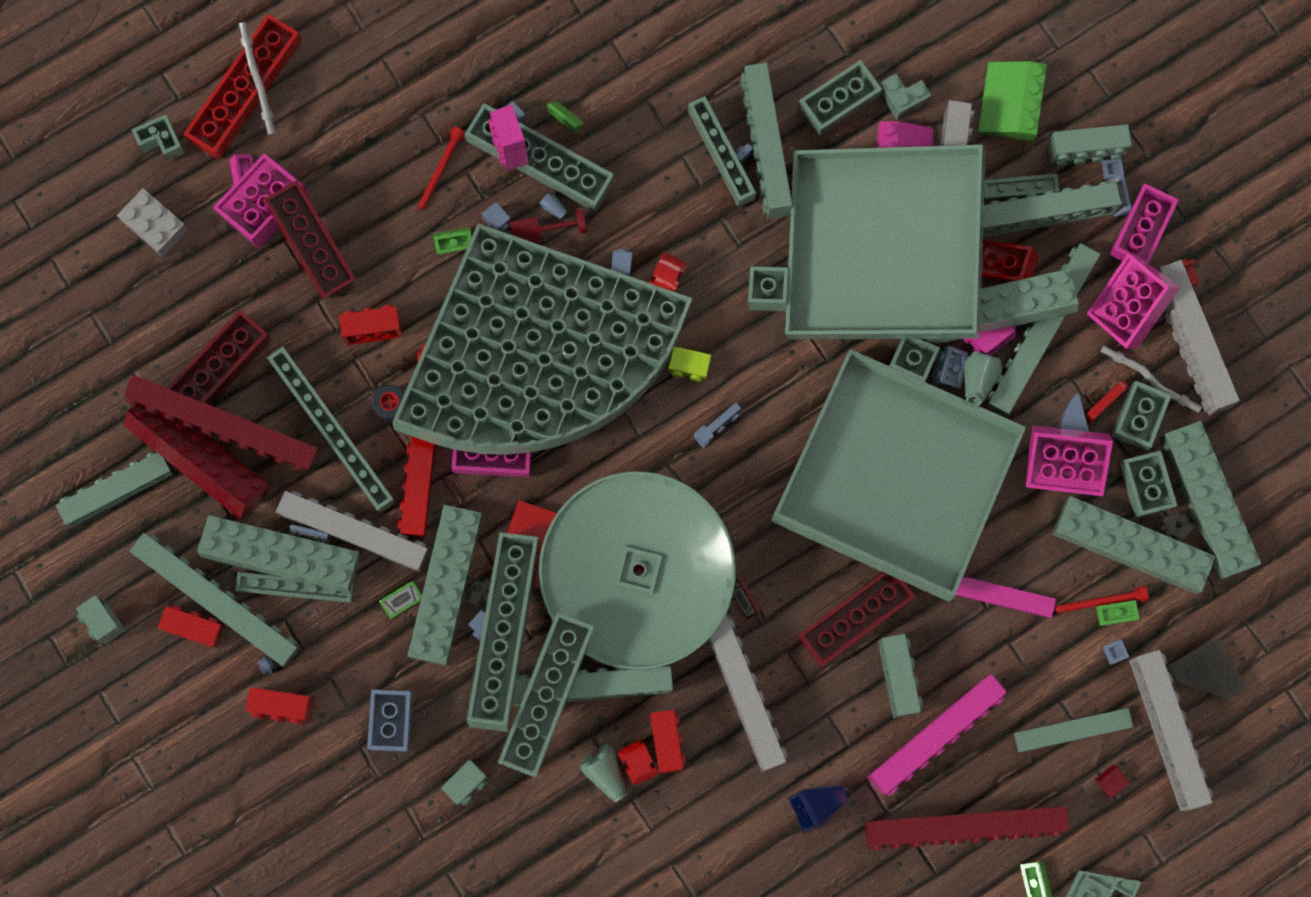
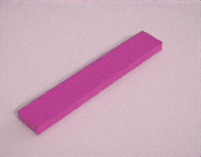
M964 576L955 594L956 596L1047 618H1052L1056 600Z

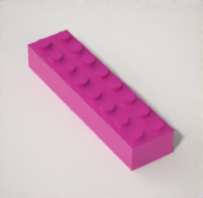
M992 674L985 677L867 778L881 795H892L900 788L898 784L901 781L905 783L915 775L913 773L914 770L923 769L930 763L928 759L931 756L934 758L945 750L943 746L946 743L950 745L960 737L958 735L959 732L962 731L964 733L975 725L973 721L976 718L977 720L982 719L990 712L988 709L990 706L995 707L1005 699L1003 695L1007 692Z

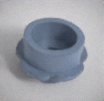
M263 656L262 659L258 660L259 667L264 675L267 673L272 674L271 669H274L271 658Z

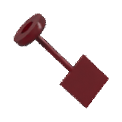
M583 207L576 210L577 220L539 227L537 216L509 222L513 236L535 244L543 243L541 231L578 224L581 234L588 233Z

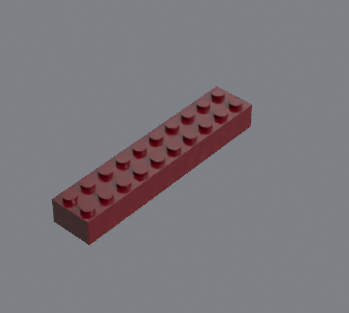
M133 374L124 393V397L127 399L126 402L139 408L141 404L146 406L145 410L156 415L158 412L164 414V418L176 422V419L181 420L184 426L194 429L195 426L201 428V433L211 437L214 433L220 436L219 440L230 444L231 441L237 442L239 448L247 451L252 448L257 450V455L267 458L268 455L275 458V462L285 465L286 462L293 465L292 469L302 473L304 469L309 470L317 450L316 447Z
M1067 806L864 822L866 846H871V850L885 849V845H891V849L905 848V843H910L911 847L925 846V842H930V846L944 845V840H950V844L965 843L964 839H969L970 842L985 841L984 837H989V841L1004 840V836L1008 835L1009 839H1022L1024 834H1028L1029 838L1044 837V833L1047 832L1048 836L1064 835V831H1069Z

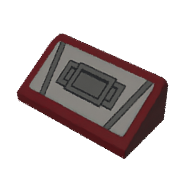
M739 578L735 581L733 596L748 620L758 615L760 608L743 578Z

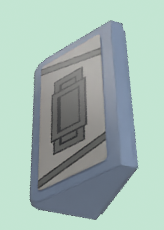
M1119 174L1108 180L1110 183H1117L1121 205L1114 213L1115 217L1128 215L1132 209L1125 177L1123 174Z
M293 524L290 525V535L329 545L331 536L328 533Z

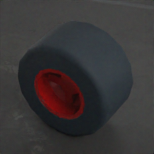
M394 385L380 387L375 392L372 402L376 414L385 421H393L405 393Z

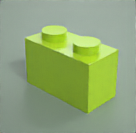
M674 346L669 373L679 378L687 376L696 382L706 381L711 355Z

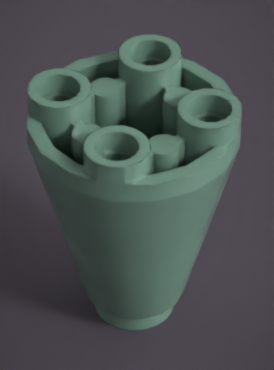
M974 351L965 360V397L968 404L979 406L985 400L1001 376L1002 366L999 358Z
M605 744L593 756L591 753L581 759L582 763L579 768L606 796L616 802L627 795L626 785L614 749Z

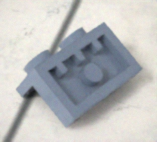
M951 346L940 348L936 356L935 369L932 373V384H941L956 390L961 389L964 363L968 353Z

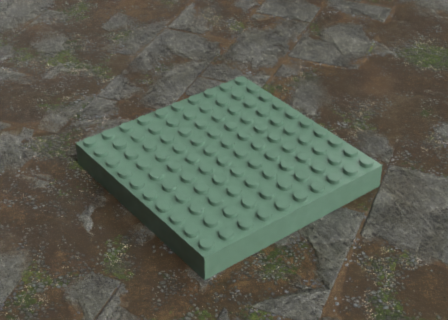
M983 145L794 150L785 335L790 340L980 338L986 155Z
M849 349L771 522L951 602L957 592L1026 427L980 406H972L962 398Z

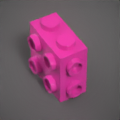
M1002 327L980 332V338L962 339L967 344L970 342L974 347V351L992 356L1015 338L1016 327Z

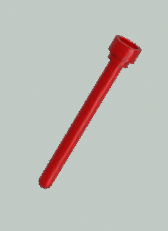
M458 127L452 128L450 132L451 140L418 204L419 209H425L457 143L464 140L466 132Z
M1140 586L1129 593L1057 605L1055 611L1062 613L1134 599L1139 602H1145L1149 600L1146 586Z

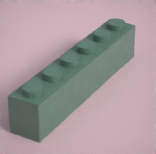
M704 96L689 103L688 113L738 208L755 200L756 192L706 97Z
M153 451L146 456L147 458L130 463V467L114 471L112 476L107 479L101 478L94 482L95 485L79 489L76 495L62 498L60 503L55 506L64 524L72 528L174 475L168 461L156 451Z

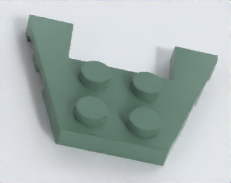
M1078 871L1065 897H1111L1114 889L1128 897H1135L1141 882Z

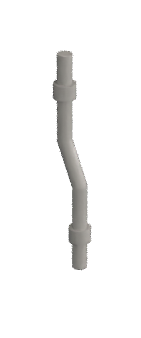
M246 22L239 23L242 36L240 40L242 46H244L249 69L258 91L262 107V120H265L267 133L273 134L275 133L272 121L274 117L272 110L270 111L266 91L256 66L251 45L253 44L252 37H249Z
M1103 345L1100 352L1113 358V361L1119 364L1123 363L1140 372L1155 389L1170 394L1171 399L1177 401L1178 405L1186 406L1197 413L1200 412L1202 406L1189 400L1188 396L1180 395L1161 385L1145 366L1129 359L1124 353L1116 352Z

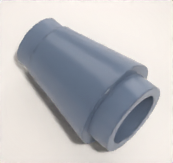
M548 193L539 203L543 206L542 209L558 217L560 220L568 212L554 194Z

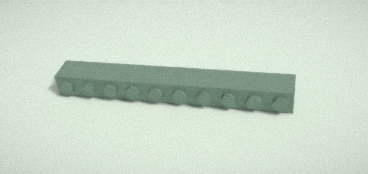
M1081 243L1077 248H1072L1068 255L1071 258L1069 263H1064L1060 271L1070 269L1076 295L1100 256L1099 253ZM1065 315L1036 321L1032 327H1027L1023 334L1026 338L1023 343L1019 342L1014 349L1016 355L1014 359L1009 358L1004 368L1007 371L1004 375L1001 374L995 383L998 385L996 390L990 391L986 398L989 401L986 407L1004 417L1009 415Z
M281 347L267 357L377 511L381 514L395 504L394 499L284 347Z
M145 533L141 535L129 552L284 668L288 666L300 650L296 647L297 642L289 636L285 639L280 635L282 631L275 625L269 627L265 624L267 619L258 613L256 616L250 612L251 607L244 602L241 604L235 601L236 596L228 590L225 593L219 589L221 587L220 584L213 579L209 582L204 578L206 575L197 567L193 570L189 567L190 562L182 556L177 558L173 555L176 551L168 545H165V547L159 544L160 539L152 533L149 536Z

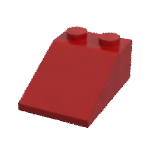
M983 240L982 279L1000 285L1031 278L1038 255L1033 247Z

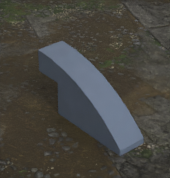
M1075 394L1069 401L1060 419L1059 429L1089 432L1079 394Z

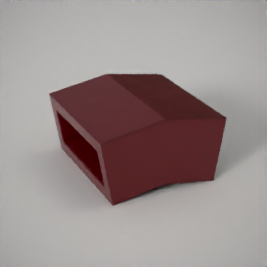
M1113 764L1094 779L1108 799L1115 796L1129 784V781L1119 768Z

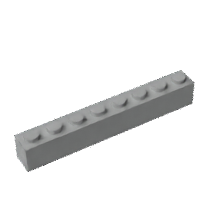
M296 491L284 492L276 510L278 515L314 530L328 533L336 539L415 571H421L429 553V550L425 548L426 544L415 540V543L410 542L407 536L400 533L397 536L390 534L391 530L382 526L379 529L373 527V523L368 520L362 519L358 521L354 519L355 516L348 512H344V514L336 512L337 508L331 505L321 506L319 505L320 501L309 497L306 500L301 498L302 494Z

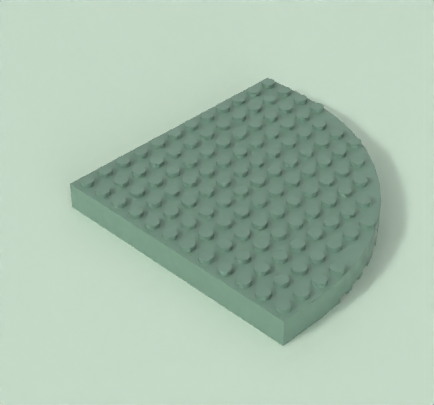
M477 224L394 417V430L454 450L479 454L507 455L529 453L554 448L580 439L604 427L623 414L655 382L667 364L673 348L679 339L691 307L692 298ZM530 325L537 326L517 336L519 330ZM516 336L525 351L518 348L515 343ZM542 336L545 340V344L543 348L538 349L543 344V341L541 339ZM558 340L562 351L551 355V351L557 348L555 341ZM526 360L533 362L535 364L529 366Z

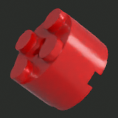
M663 251L649 283L674 292L679 284V281L676 279L681 277L687 264L683 263L684 260Z
M642 739L618 751L624 767L629 766L626 772L633 785H638L659 775Z

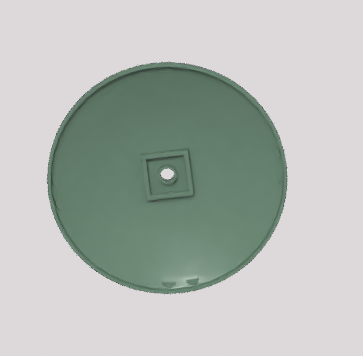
M625 472L610 475L585 486L575 493L562 506L551 522L543 541L539 563L541 592L552 620L554 621L558 612L594 626L595 629L585 654L613 667L636 670L652 669L674 663L703 645L716 631L729 608L733 596L736 573L732 542L723 521L706 499L686 484L664 475L649 472ZM637 564L644 567V573L641 576L634 573V567Z

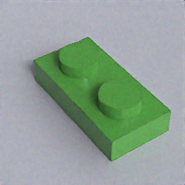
M1136 600L1096 607L1100 626L1139 620Z

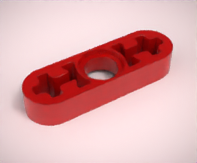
M1122 379L1085 414V419L1091 423L1129 387Z

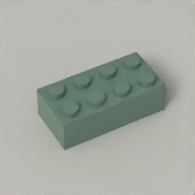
M860 60L800 99L798 108L820 137L878 99L882 88Z
M1128 124L1053 132L1047 143L1050 165H1056V167H1063L1069 163L1082 165L1088 161L1100 163L1107 159H1123L1132 146Z
M905 634L881 638L878 641L893 719L916 715L921 712L920 709L923 708L921 696L918 697L917 695L919 683L918 678L913 675L915 663L913 657L910 658L909 650H911L910 639L906 638Z

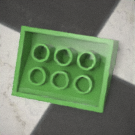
M1029 61L988 62L978 133L1033 142L1038 130L1047 64Z

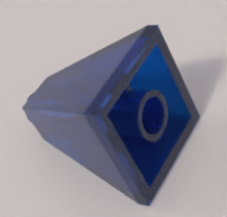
M838 785L801 790L788 796V799L803 832L806 833L820 827L848 800L849 794L845 787Z

